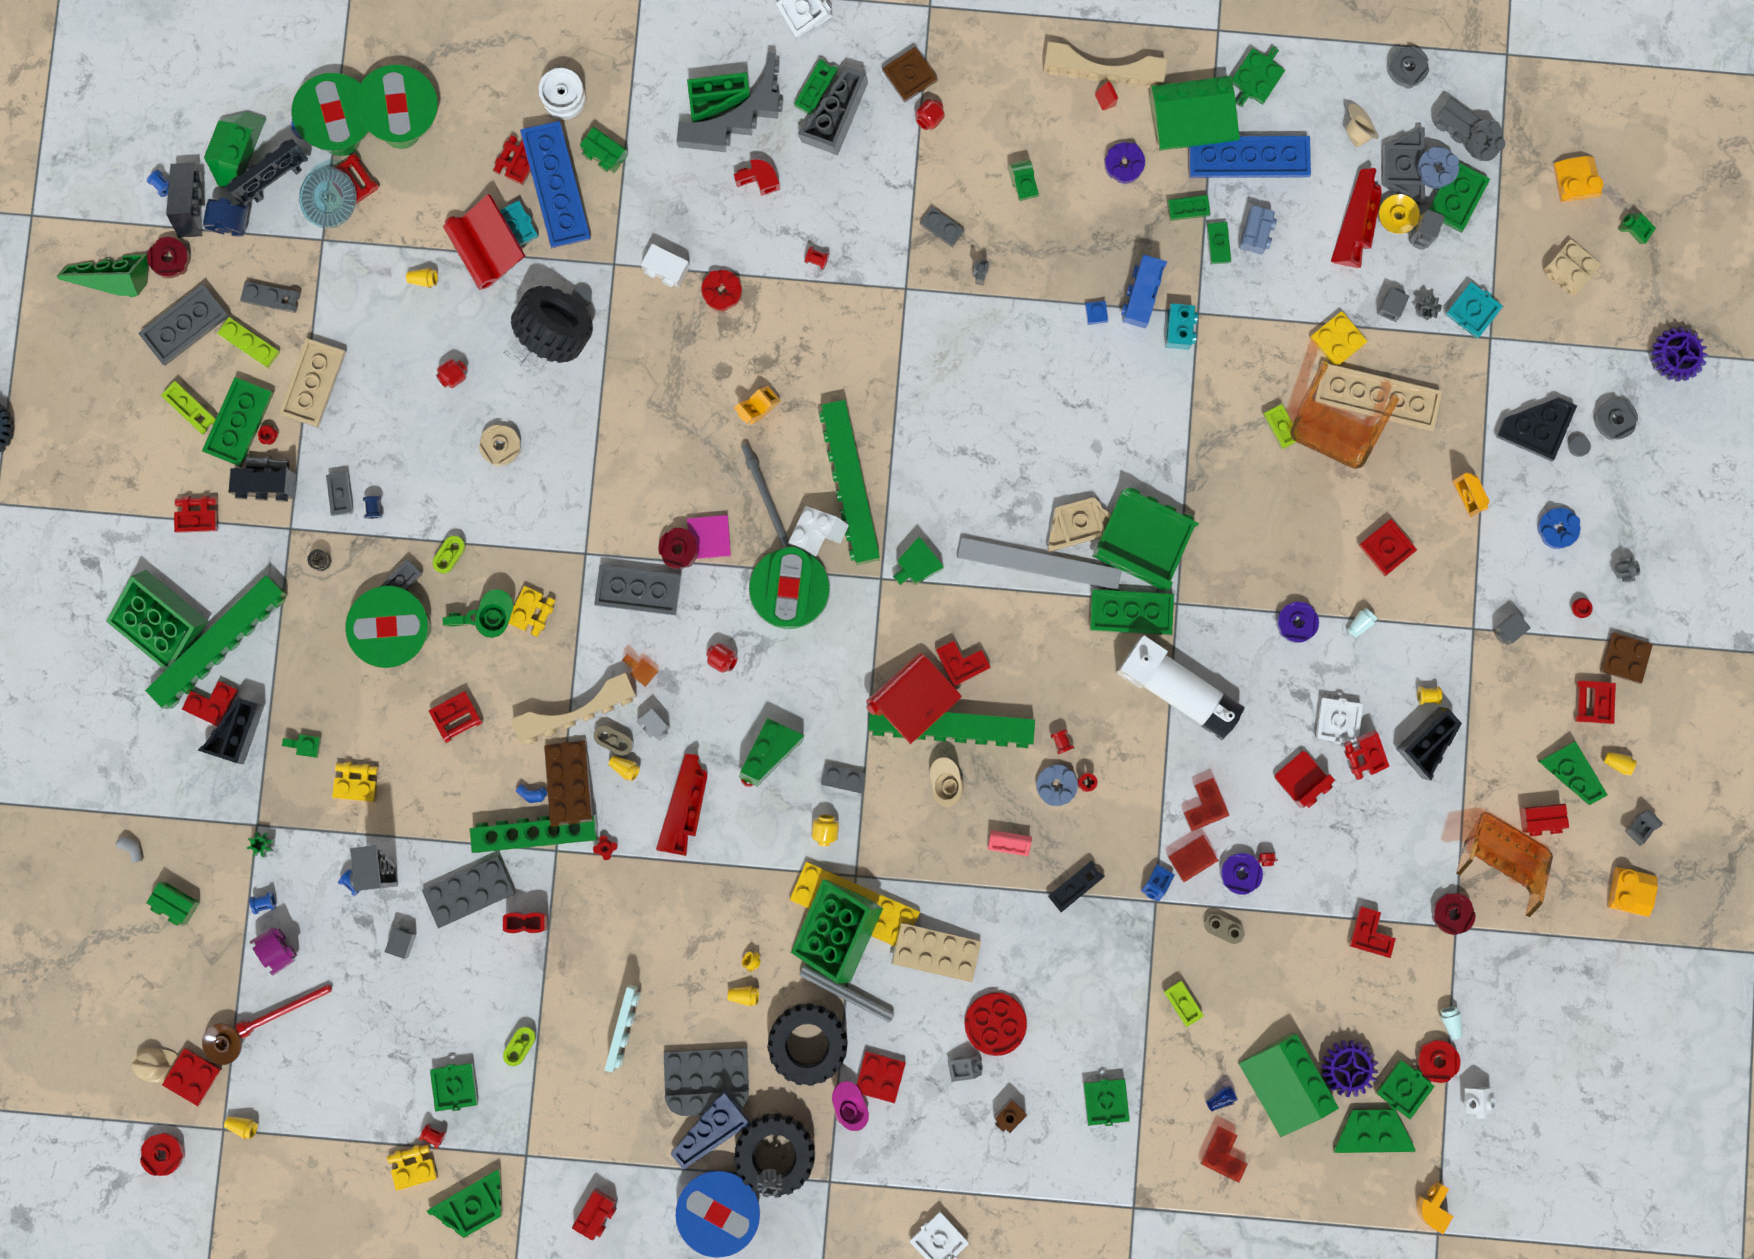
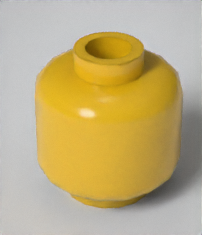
M819 815L812 822L811 836L813 840L818 842L819 846H830V843L838 840L839 822L835 820L834 816Z

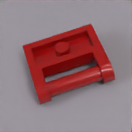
M352 154L346 161L332 169L341 172L342 176L344 174L351 182L354 189L353 194L355 195L354 205L379 188L378 184L372 181L359 162L360 158L357 154ZM354 167L366 185L364 189L360 188L348 169ZM332 182L344 199L346 195H343V191L338 183Z
M1577 681L1576 687L1579 688L1578 716H1575V722L1614 724L1616 683ZM1587 688H1592L1591 716H1586Z
M466 691L428 710L445 743L452 741L453 737L475 725L478 727L483 724ZM470 713L471 719L449 731L446 730V725Z

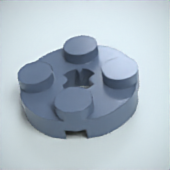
M1441 147L1430 148L1422 155L1417 164V172L1421 177L1420 180L1424 185L1433 189H1440L1450 185L1458 175L1459 158L1448 149ZM1440 164L1443 172L1441 170L1439 173L1435 172L1436 168L1433 165Z
M1052 765L1045 768L1038 775L1036 781L1037 793L1046 804L1051 806H1062L1069 803L1075 797L1078 789L1075 774L1063 765ZM1055 779L1060 780V784L1063 785L1062 789L1059 788V791H1054V787L1051 786L1052 781L1055 783Z

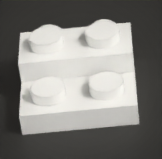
M780 0L776 3L797 38L813 27H819L833 16L830 12L833 8L827 0Z

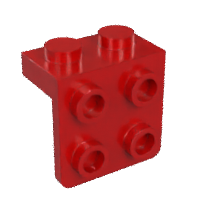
M1305 751L1300 752L1274 775L1275 780L1299 808L1306 806L1310 808L1318 801L1316 797L1321 793L1326 794L1333 788L1332 783L1336 781L1331 774L1326 775Z

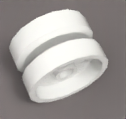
M555 68L542 77L538 87L539 96L547 113L560 120H568L578 116L586 103V93L578 75L569 69Z

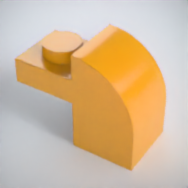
M769 386L758 389L748 400L738 403L734 409L741 420L745 421L746 424L750 423L752 425L772 411L781 400Z
M1436 1182L1435 1185L1433 1184L1429 1188L1427 1200L1419 1196L1416 1206L1421 1220L1444 1235L1454 1216L1439 1208L1449 1188Z

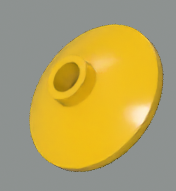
M1402 194L1388 197L1383 201L1379 209L1380 223L1387 231L1394 234H1404L1411 231L1417 225L1420 217L1419 207L1416 202L1409 196ZM1394 214H1400L1401 219H1396Z

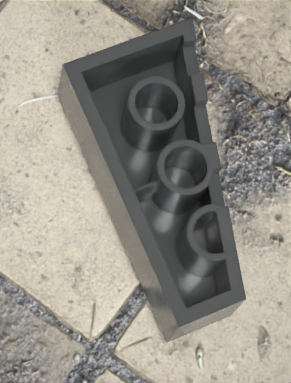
M850 68L844 70L831 88V92L826 98L824 97L819 108L808 119V123L799 131L798 136L802 143L835 155L839 154L868 85L864 73Z
M376 845L350 848L353 873L350 875L351 887H354V891L398 887L396 865L390 859L388 860L386 855H382V851L378 850Z

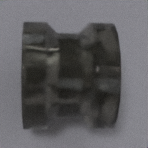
M320 549L311 551L307 558L309 566L317 571L327 570L332 562L330 555Z

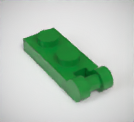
M821 58L794 103V107L811 116L832 80L837 75L839 68L835 65L830 66L827 64V61ZM822 71H824V72H826V73H828V74H827V76L825 77L824 75H822V74H820V73H821Z

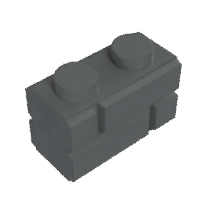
M1450 98L1433 122L1436 123L1435 126L1440 131L1450 133L1455 142L1466 144L1472 136L1470 132L1472 127L1481 119Z
M1426 210L1419 217L1417 225L1413 228L1409 242L1417 249L1424 250L1437 239L1445 217L1436 212Z

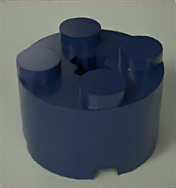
M219 198L218 201L208 199L203 227L218 234L231 233V236L242 237L245 232L249 207L242 204L233 205L231 200Z

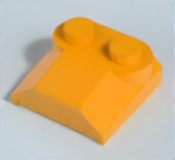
M1594 157L1570 158L1553 164L1560 203L1595 198L1602 195L1603 180L1598 175Z
M1465 473L1452 481L1469 517L1488 509L1490 501L1477 475Z
M1615 867L1607 908L1649 917L1656 900L1658 889L1657 876Z

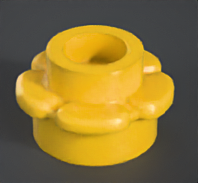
M747 952L743 956L742 966L748 972H752L760 966V955L757 952Z

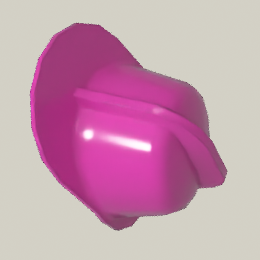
M844 1081L839 1083L832 1093L836 1120L849 1131L862 1130L869 1120L868 1108L857 1085L852 1082Z

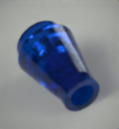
M1229 1085L1227 1087L1223 1086L1205 1102L1210 1111L1213 1112L1234 1105L1238 1097Z

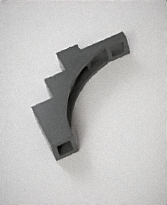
M768 52L766 72L760 84L752 95L739 107L724 116L712 120L679 122L676 140L678 147L726 152V147L731 144V134L728 133L752 136L753 129L757 128V117L778 119L779 112L783 111V100H780V93H777L778 80H774L775 73H779L780 61L777 60L776 53Z

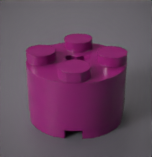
M270 927L252 939L250 944L256 945L252 948L265 968L270 966L272 970L269 973L274 976L295 962V957L298 954L292 945L289 946L285 943L286 936L280 928Z

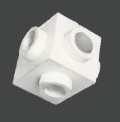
M1477 1086L1465 1088L1464 1106L1466 1114H1474V1118L1484 1119L1487 1118V1115L1494 1114L1497 1106L1494 1088Z

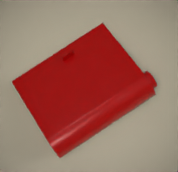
M487 194L463 217L456 218L452 216L445 220L443 228L478 290H483L493 285L525 257L523 250L491 194Z
M918 653L866 700V708L872 715L880 716L883 714L911 745L949 710L962 695L926 656Z

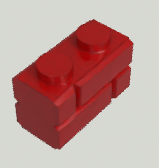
M1566 803L1519 809L1522 832L1529 833L1530 836L1543 835L1542 831L1549 830L1550 834L1563 833V829L1569 828Z
M595 1188L574 1222L572 1229L592 1241L596 1236L600 1238L606 1228L603 1225L606 1218L611 1219L617 1209L614 1206L616 1200Z

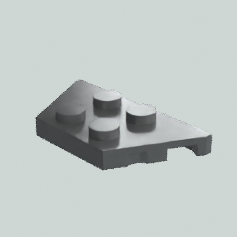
M1421 127L1417 131L1409 135L1406 134L1398 140L1391 141L1383 146V187L1397 194L1409 196L1419 205L1425 204V185L1420 180L1421 177L1417 172L1418 161L1425 153V127Z

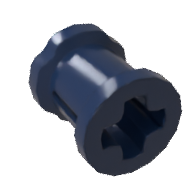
M381 496L363 497L366 508L364 518H382L383 515L380 513L379 502L381 501Z

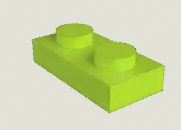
M1283 404L1263 414L1282 450L1301 440Z
M1181 980L1163 991L1185 1027L1204 1017Z

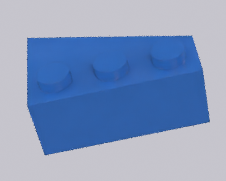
M1143 255L1139 266H1134L1132 277L1135 280L1133 285L1129 284L1126 294L1130 298L1128 304L1124 303L1121 315L1124 316V323L1146 329L1167 261Z

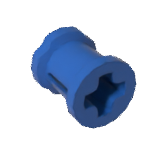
M160 170L152 172L146 182L156 188L160 197L167 196L169 182L164 178Z
M349 869L339 879L338 884L344 885L352 892L351 895L356 896L360 891H354V887H351L350 875L353 873Z
M271 891L263 896H252L249 898L253 914H259L260 911L267 909H276V900Z

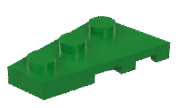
M1576 741L1538 761L1586 804L1591 805L1608 796Z

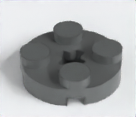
M1402 47L1395 51L1390 58L1387 69L1388 75L1396 84L1407 89L1413 88L1422 83L1429 73L1428 57L1417 47ZM1404 63L1407 65L1411 63L1413 71H1407Z
M1480 120L1472 127L1470 131L1472 136L1471 139H1468L1467 146L1470 155L1474 159L1490 161L1498 155L1499 151L1504 149L1505 140L1503 139V131L1499 122Z
M1611 399L1599 407L1594 415L1598 431L1606 439L1620 440L1628 437L1635 431L1638 413L1630 402ZM1613 414L1616 417H1621V419L1619 420L1620 424L1614 423L1612 421Z

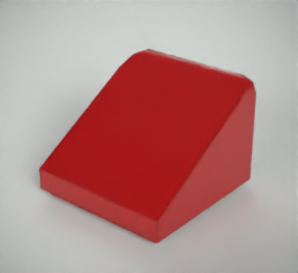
M1110 81L1106 82L1095 93V97L1103 111L1116 106L1118 96Z

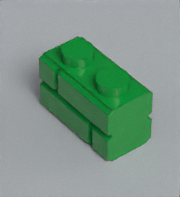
M592 127L580 143L581 151H583L581 154L589 161H592V159L599 163L598 166L605 172L610 170L615 173L628 156V152L624 147L595 127Z
M161 881L153 890L146 904L151 906L150 910L158 915L165 914L169 917L168 921L179 926V924L183 925L189 922L200 902L167 882Z

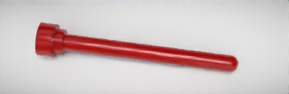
M326 985L251 1022L243 1020L235 1024L236 1030L240 1037L244 1039L250 1036L255 1028L330 993L332 986Z

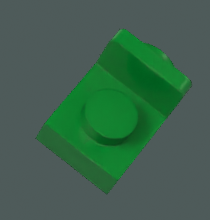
M1628 213L1622 219V223L1618 228L1620 232H1629L1639 244H1646L1656 229L1642 213Z

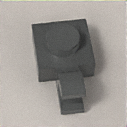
M981 260L980 263L974 261L973 277L977 278L976 284L984 285L985 276L989 269V261Z

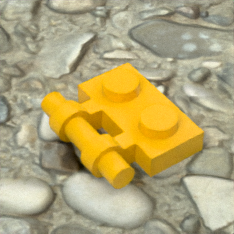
M524 586L513 607L508 624L525 632L529 625L534 626L531 634L538 637L541 630L543 631L546 626L544 624L548 615L552 614L554 610L552 607L556 600L548 597L546 603L543 604L541 603L543 594ZM537 608H539L542 611L536 621L532 618Z
M344 762V764L336 763L335 771L343 772V778L334 777L332 798L375 802L377 781H369L370 775L378 774V767L364 763L363 765H353L351 762ZM351 773H360L362 775L361 780L351 779Z
M418 1144L413 1146L412 1149L398 1150L394 1154L387 1156L389 1164L394 1162L398 1164V1168L390 1170L396 1191L438 1179L433 1158L424 1159L423 1154L430 1152L428 1144L423 1146ZM416 1158V1163L406 1165L405 1159Z

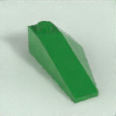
M147 254L122 255V259L111 261V258H105L96 264L88 261L66 265L57 275V278L118 296L136 297L147 285Z

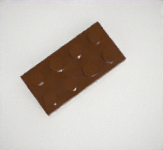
M586 741L544 745L551 827L593 821Z

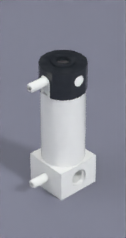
M1143 635L1139 638L1116 673L1138 688L1145 687L1200 724L1202 728L1223 740L1240 720L1245 706L1166 655L1167 650Z

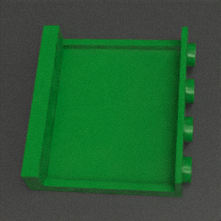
M1125 488L1121 490L1092 557L1154 587L1167 591L1171 589L1173 584L1171 581L1192 532L1199 523L1194 521L1195 518L1191 515L1177 513V509L1170 505L1163 506L1159 504L1158 500L1154 497L1147 496L1146 498L1140 495V491L1135 488Z

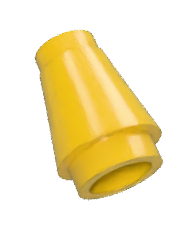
M432 268L407 271L406 281L414 285L432 288V286H436L438 283V274Z
M1608 751L1603 763L1624 776L1626 774L1631 776L1636 767L1637 760H1634L1632 756Z
M615 755L611 757L608 766L626 781H634L640 772V767L637 766L636 762Z
M754 986L729 988L727 999L728 1001L752 1007L758 1004L759 989L754 988Z
M228 1116L224 1122V1128L246 1140L252 1139L255 1136L258 1124L253 1119Z

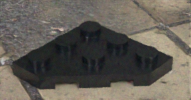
M1558 397L1503 419L1496 438L1552 462L1556 458L1578 405Z

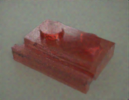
M1204 835L1199 836L1167 856L1182 882H1186L1219 861Z

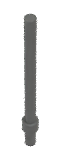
M749 443L744 444L741 448L747 460L745 463L748 470H751L782 547H791L758 468L759 462L757 458H754Z

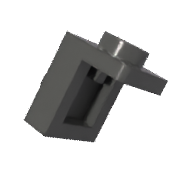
M1646 810L1635 816L1625 832L1641 846L1645 844L1654 830L1663 825V822L1650 810Z

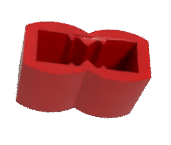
M512 912L503 915L502 931L514 934L523 931L540 933L548 930V914L532 912L525 914L522 912Z

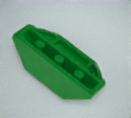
M245 111L218 120L204 155V159L218 186L226 188L233 178L240 177L246 172L266 121L265 117Z

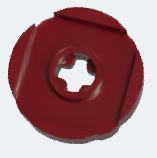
M162 237L156 240V243L149 248L147 253V261L150 268L163 278H175L185 274L190 262V254L186 246L173 237ZM168 253H170L173 256V259L170 262L164 260V257H167Z
M673 528V530H670L668 533L666 532L661 537L658 546L659 555L664 560L663 562L671 568H689L698 557L699 539L687 529ZM681 543L683 550L677 554L675 546H679Z
M1451 893L1444 894L1435 902L1432 910V920L1442 932L1457 935L1471 929L1475 922L1476 914L1472 902L1466 896ZM1456 908V913L1459 917L1451 919L1449 911Z

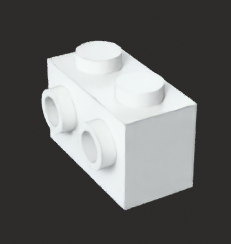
M654 244L650 246L641 264L644 274L654 279L656 276L662 279L663 284L669 287L674 285L678 288L690 267L688 261Z

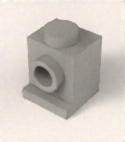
M650 709L636 721L640 726L645 725L643 730L650 738L654 736L658 741H661L668 735L667 730L669 726L654 709Z

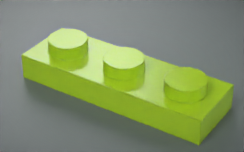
M228 317L217 332L218 335L268 369L280 353L230 317Z

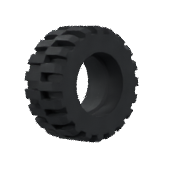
M536 286L528 289L511 315L513 333L516 338H519L522 346L525 345L528 351L537 354V357L541 359L546 358L550 362L557 361V363H563L577 358L593 332L592 319L588 315L587 309L582 307L577 299H573L572 295L565 294L558 288L553 289L551 286Z
M814 1003L797 1004L785 1010L775 1020L768 1036L767 1048L770 1056L769 1059L778 1074L783 1075L784 1079L789 1082L792 1081L801 1086L802 1084L813 1086L817 1083L821 1084L830 1077L832 1078L843 1065L847 1054V1033L842 1021L833 1011L828 1010L825 1006L815 1005ZM804 1024L819 1027L826 1035L828 1042L825 1055L819 1061L812 1064L798 1062L792 1057L788 1049L790 1034L795 1028Z
M775 1112V1114L767 1113L753 1119L743 1129L736 1143L734 1162L737 1166L736 1171L738 1175L743 1179L742 1182L746 1186L749 1185L752 1188L751 1191L762 1193V1190H757V1175H761L763 1170L756 1162V1147L763 1138L770 1135H780L788 1139L794 1147L795 1159L792 1166L786 1172L778 1174L782 1175L783 1183L782 1190H778V1193L774 1195L775 1198H778L784 1194L790 1195L796 1189L799 1190L804 1182L808 1180L815 1162V1144L811 1138V1133L803 1126L800 1120H795L791 1115L786 1116Z

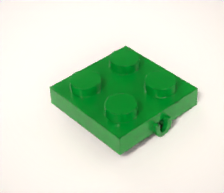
M1399 1060L1375 1093L1385 1100L1394 1111H1399L1411 1120L1435 1086L1421 1076L1422 1073L1420 1071L1412 1069L1405 1062Z
M454 1063L448 1064L447 1067L430 1069L435 1112L451 1109L452 1111H459L464 1107L478 1105L473 1063L455 1065Z
M1106 1078L1100 1079V1081L1083 1083L1088 1126L1102 1124L1113 1126V1123L1130 1122L1124 1078L1113 1080Z

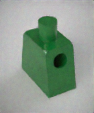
M919 536L898 559L897 564L901 570L893 575V578L899 585H902L908 579L914 585H917L942 571L944 566Z

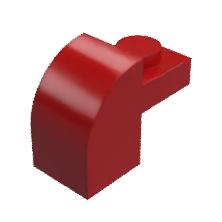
M759 159L750 160L751 169L742 168L736 174H733L737 188L756 182L761 196L780 190L775 170L766 161Z

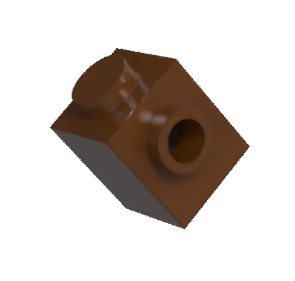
M1010 1098L994 1115L996 1120L994 1124L1003 1133L1005 1130L1011 1133L1027 1114Z

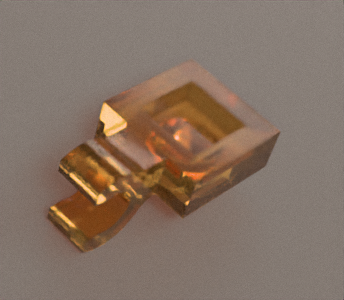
M628 654L622 659L623 662L633 669L630 675L645 687L659 672L643 658L639 663Z

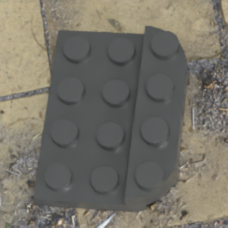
M748 1048L664 1052L665 1102L669 1110L680 1116L703 1115L724 1090L742 1109L749 1097Z

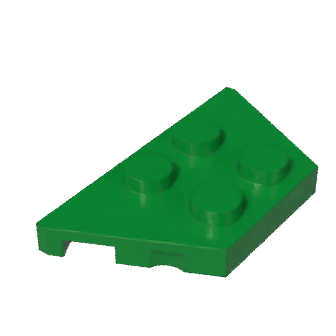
M1351 1109L1347 1117V1123L1343 1126L1340 1133L1341 1136L1337 1145L1333 1148L1334 1153L1416 1152L1401 1120L1393 1109Z
M500 1169L493 1171L429 1208L427 1213L435 1216L442 1221V1224L452 1228L463 1238L502 1216Z

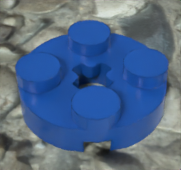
M1565 508L1551 509L1540 518L1537 527L1538 534L1543 539V543L1550 548L1562 549L1569 547L1577 541L1580 535V518ZM1562 524L1564 531L1558 534L1554 526Z

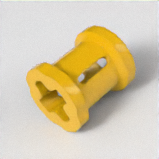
M1418 687V704L1436 703V705H1441V687Z

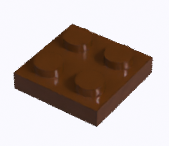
M913 47L882 68V72L904 103L938 81V78L916 47Z
M1614 632L1611 633L1600 672L1642 684L1653 644Z

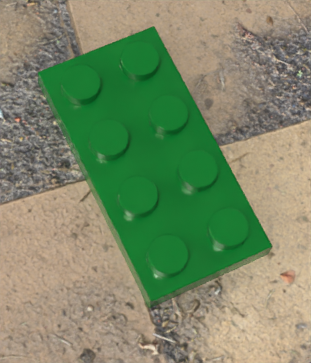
M234 377L202 452L242 467L274 393Z
M1092 589L1090 631L1172 636L1174 594Z

